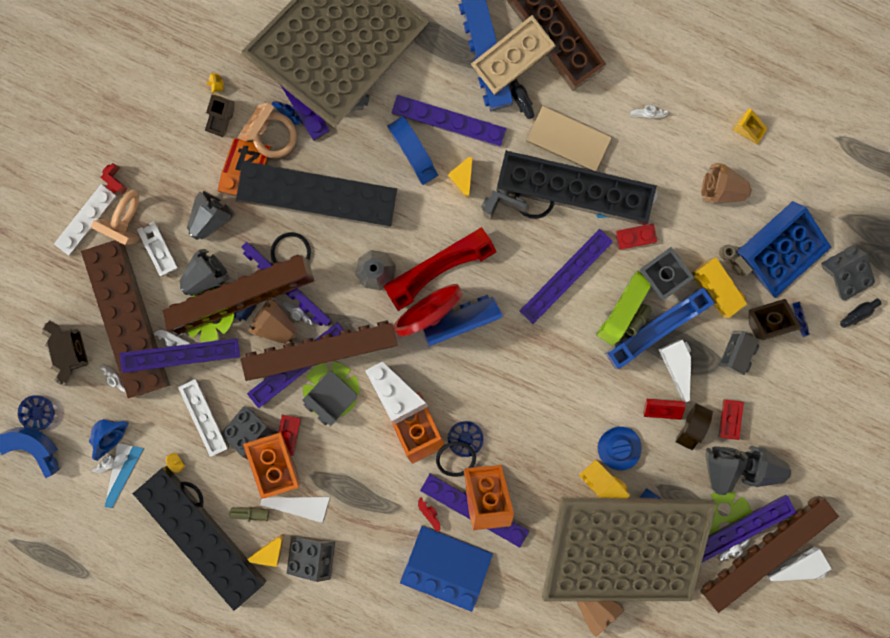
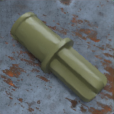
M643 304L634 315L626 329L628 335H637L641 326L646 324V319L652 312L650 305Z
M249 506V508L232 507L230 509L231 519H245L248 522L251 520L268 521L269 509H254L252 506Z

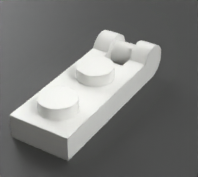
M156 221L149 223V226L137 229L160 277L179 268ZM153 232L155 236L149 239L148 234Z

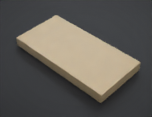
M532 15L472 62L471 66L491 92L496 95L553 50L556 45Z
M542 106L526 142L583 168L597 171L612 137Z

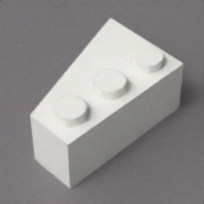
M383 362L365 370L394 425L428 407L426 402Z

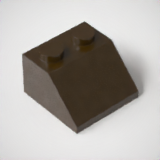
M786 299L748 310L749 326L757 339L767 340L801 329V325Z

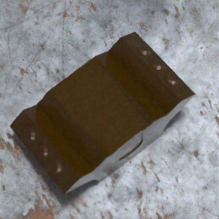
M49 320L44 325L42 334L49 338L45 347L48 348L51 358V369L58 372L54 381L64 386L71 376L73 369L87 366L89 362L81 332L78 329L61 331L59 325Z

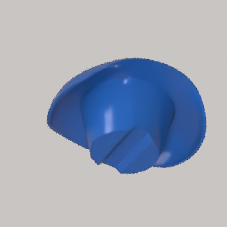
M623 426L614 427L607 430L601 436L598 442V454L602 462L609 468L619 471L627 470L638 462L641 455V442L638 435L632 429Z

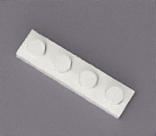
M100 184L54 245L68 256H72L91 232L92 228L90 227L93 220H100L118 196Z
M194 379L179 386L178 389L209 456L211 457L228 449L229 447L198 380Z

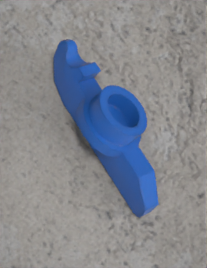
M278 101L272 102V105L281 114L287 116L294 125L302 123V120H299V116L294 115V107L289 104L283 105Z

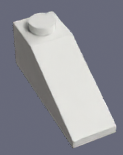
M677 340L658 350L682 401L688 402L690 401L691 356L689 353L691 349L687 342Z
M813 546L773 569L766 575V578L771 581L819 579L826 576L831 567L821 550Z

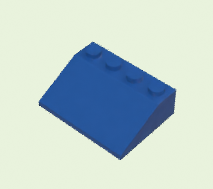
M792 201L736 253L742 256L753 271L751 273L776 298L831 248V245L808 209Z
M487 294L477 298L478 302L472 305L470 301L459 305V310L454 312L451 310L441 318L438 324L423 329L428 345L431 346L502 318L503 315L494 297L489 298Z
M421 526L402 574L400 584L473 612L493 553Z

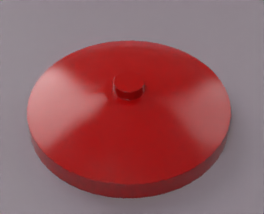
M451 284L434 291L404 312L393 326L394 331L398 336L402 337L438 324L441 318L458 303L463 296V291L458 284Z

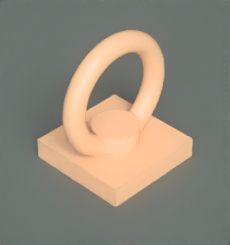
M260 104L256 107L238 137L243 141L253 140L257 150L266 157L282 158L288 155L295 147L297 141L295 125L284 114L272 112L274 106L271 104ZM270 120L281 121L289 131L288 144L278 151L267 149L260 139V135L266 130Z
M136 190L127 192L117 205L111 221L108 219L93 220L90 228L124 245L138 243L140 236L127 230L137 210L139 193ZM131 201L128 211L126 212L124 218L120 221L126 206Z

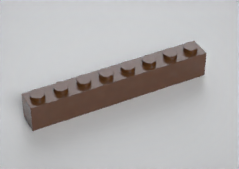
M302 254L294 255L289 260L274 263L269 268L259 269L254 274L239 277L234 282L224 283L219 288L207 290L199 296L189 297L184 302L172 304L169 308L163 310L167 331L178 336L314 282L310 262Z
M386 320L378 322L377 327L370 328V325L358 327L359 331L343 330L339 332L340 335L332 337V333L320 336L321 340L313 341V338L301 340L302 344L294 345V342L284 344L283 349L276 350L275 347L264 349V353L257 354L256 351L245 353V357L240 358L245 381L396 347L398 342L393 329L394 325Z
M821 496L811 498L807 502V506L796 510L792 518L781 522L777 526V530L766 534L762 538V542L751 546L747 550V554L736 558L732 562V566L721 570L717 574V578L706 582L702 586L703 589L700 592L718 613L839 517L825 498Z

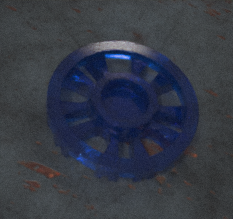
M800 301L794 302L793 309L801 325L802 337H807L810 335L802 305Z
M42 395L29 396L19 405L18 419L24 427L40 431L47 428L54 420L55 409L52 402ZM33 398H38L37 405L34 404ZM48 405L49 408H50V411H46V410H45V406ZM23 407L28 408V413H22ZM28 415L29 418L26 419V420H23V417H25V416ZM43 418L48 421L45 425L42 422ZM30 420L34 421L32 427L27 425Z
M461 421L450 429L448 443L451 440L464 442L472 445L475 453H478L483 445V433L475 423ZM464 424H468L467 431H464ZM461 426L462 432L458 433L455 428ZM471 426L477 429L474 433L469 432ZM454 433L459 436L458 438L451 436V434ZM480 434V437L473 438V435ZM474 440L480 441L478 447L473 445ZM458 445L450 447V449L458 456H472L469 450L468 454H462V449L464 448L463 446L459 451H456Z

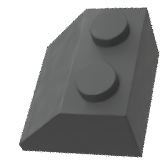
M672 247L640 269L662 301L694 279Z
M743 330L733 331L719 366L739 375H745V372L748 373L752 365L750 360L759 349L757 344L759 339Z

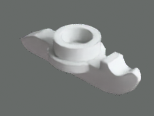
M646 105L644 109H636L630 112L631 117L657 119L663 118L668 114L667 110L659 109L658 111L653 105Z
M287 301L283 302L282 305L287 311L291 312L293 320L299 321L303 319L304 323L313 325L314 320L309 314Z
M158 330L154 333V336H158L160 340L164 339V344L168 347L190 344L165 330Z
M101 366L104 375L109 376L107 378L108 384L111 387H118L126 393L121 377L111 367Z
M118 455L115 458L106 456L102 460V465L98 464L96 468H93V472H106L128 460V456Z
M748 538L722 552L719 557L720 561L723 562L724 559H730L729 556L731 555L733 557L742 555V549L749 544L751 539Z

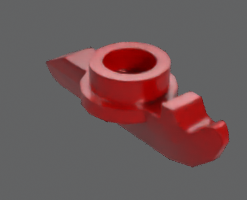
M420 497L418 500L419 510L434 529L439 531L441 529L440 522L436 518L438 513L432 506L428 508L426 506L428 503L423 502V498Z

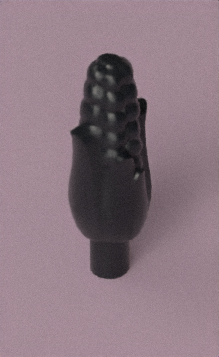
M516 78L511 82L513 87L511 89L512 96L520 109V113L523 112L527 119H533L535 116L532 108L533 103L528 96L526 88L519 84Z
M876 298L872 302L859 304L840 321V326L846 328L870 317L874 313L875 308L882 304L881 301Z

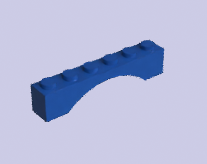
M699 288L640 328L637 335L627 337L605 352V355L615 369H620L662 337L715 303L704 288Z

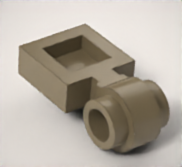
M724 245L720 248V257L723 260H731L730 262L733 264L732 269L738 275L746 276L753 271L742 256L736 253L734 246ZM726 249L730 252L729 256L726 254Z

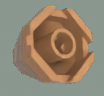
M716 163L710 166L709 169H712V171L705 174L701 189V195L705 196V198H702L703 202L709 204L741 202L750 197L752 189L747 180L724 164Z
M271 298L268 300L270 304L265 303L252 320L254 324L252 326L249 325L248 331L256 336L286 344L288 341L291 343L297 335L295 332L297 328L279 304Z
M576 601L590 632L595 637L603 632L624 611L622 606L615 601Z

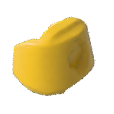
M211 73L209 82H206V85L211 86L212 93L223 91L224 81L221 79V76L218 73Z
M177 453L169 454L166 457V464L172 472L179 473L185 467Z

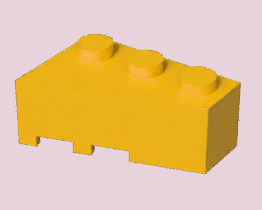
M717 257L706 260L691 272L694 280L700 288L706 290L715 303L714 306L724 319L730 318L747 305L746 297L736 288L733 280L728 276Z
M597 460L579 474L599 498H628L630 496L626 492L629 488L624 482L617 478L616 475L613 477Z

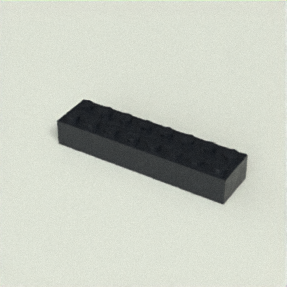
M506 150L496 191L500 189L508 194L646 225L649 222L657 185Z
M242 161L236 202L389 228L392 225L397 188Z
M168 466L161 468L132 493L233 611L266 583V579L248 561L246 556Z

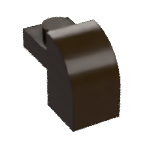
M216 94L211 95L206 111L209 114L205 128L206 132L225 137L229 121L233 117L234 101Z
M695 403L688 413L685 426L676 437L675 442L693 451L696 445L701 443L706 436L712 421L713 411Z

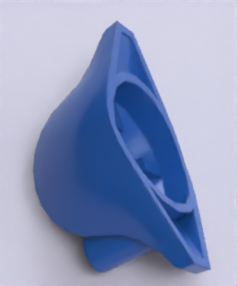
M102 419L94 424L89 443L93 447V460L98 461L119 443L129 423L127 421L114 422Z

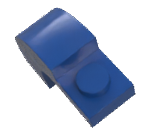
M403 116L387 125L391 135L406 156L422 185L439 176L426 150Z
M17 427L0 434L1 455L13 450L27 451L36 459L45 478L52 476L60 470L57 459L52 455L58 449L51 439L42 432L32 428Z

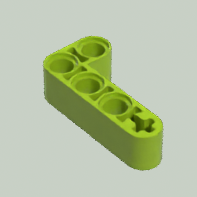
M637 270L634 273L610 316L596 334L597 337L611 346L621 339L651 287L640 271Z

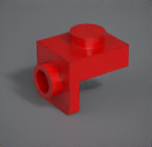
M112 163L103 169V174L100 178L107 183L106 187L114 194L116 192L124 194L128 188L113 177L120 167Z

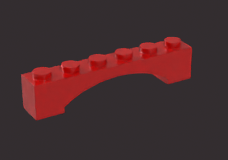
M481 227L383 285L397 311H400L415 302L413 299L418 292L441 273L466 262L475 260L482 262L497 253L491 239Z

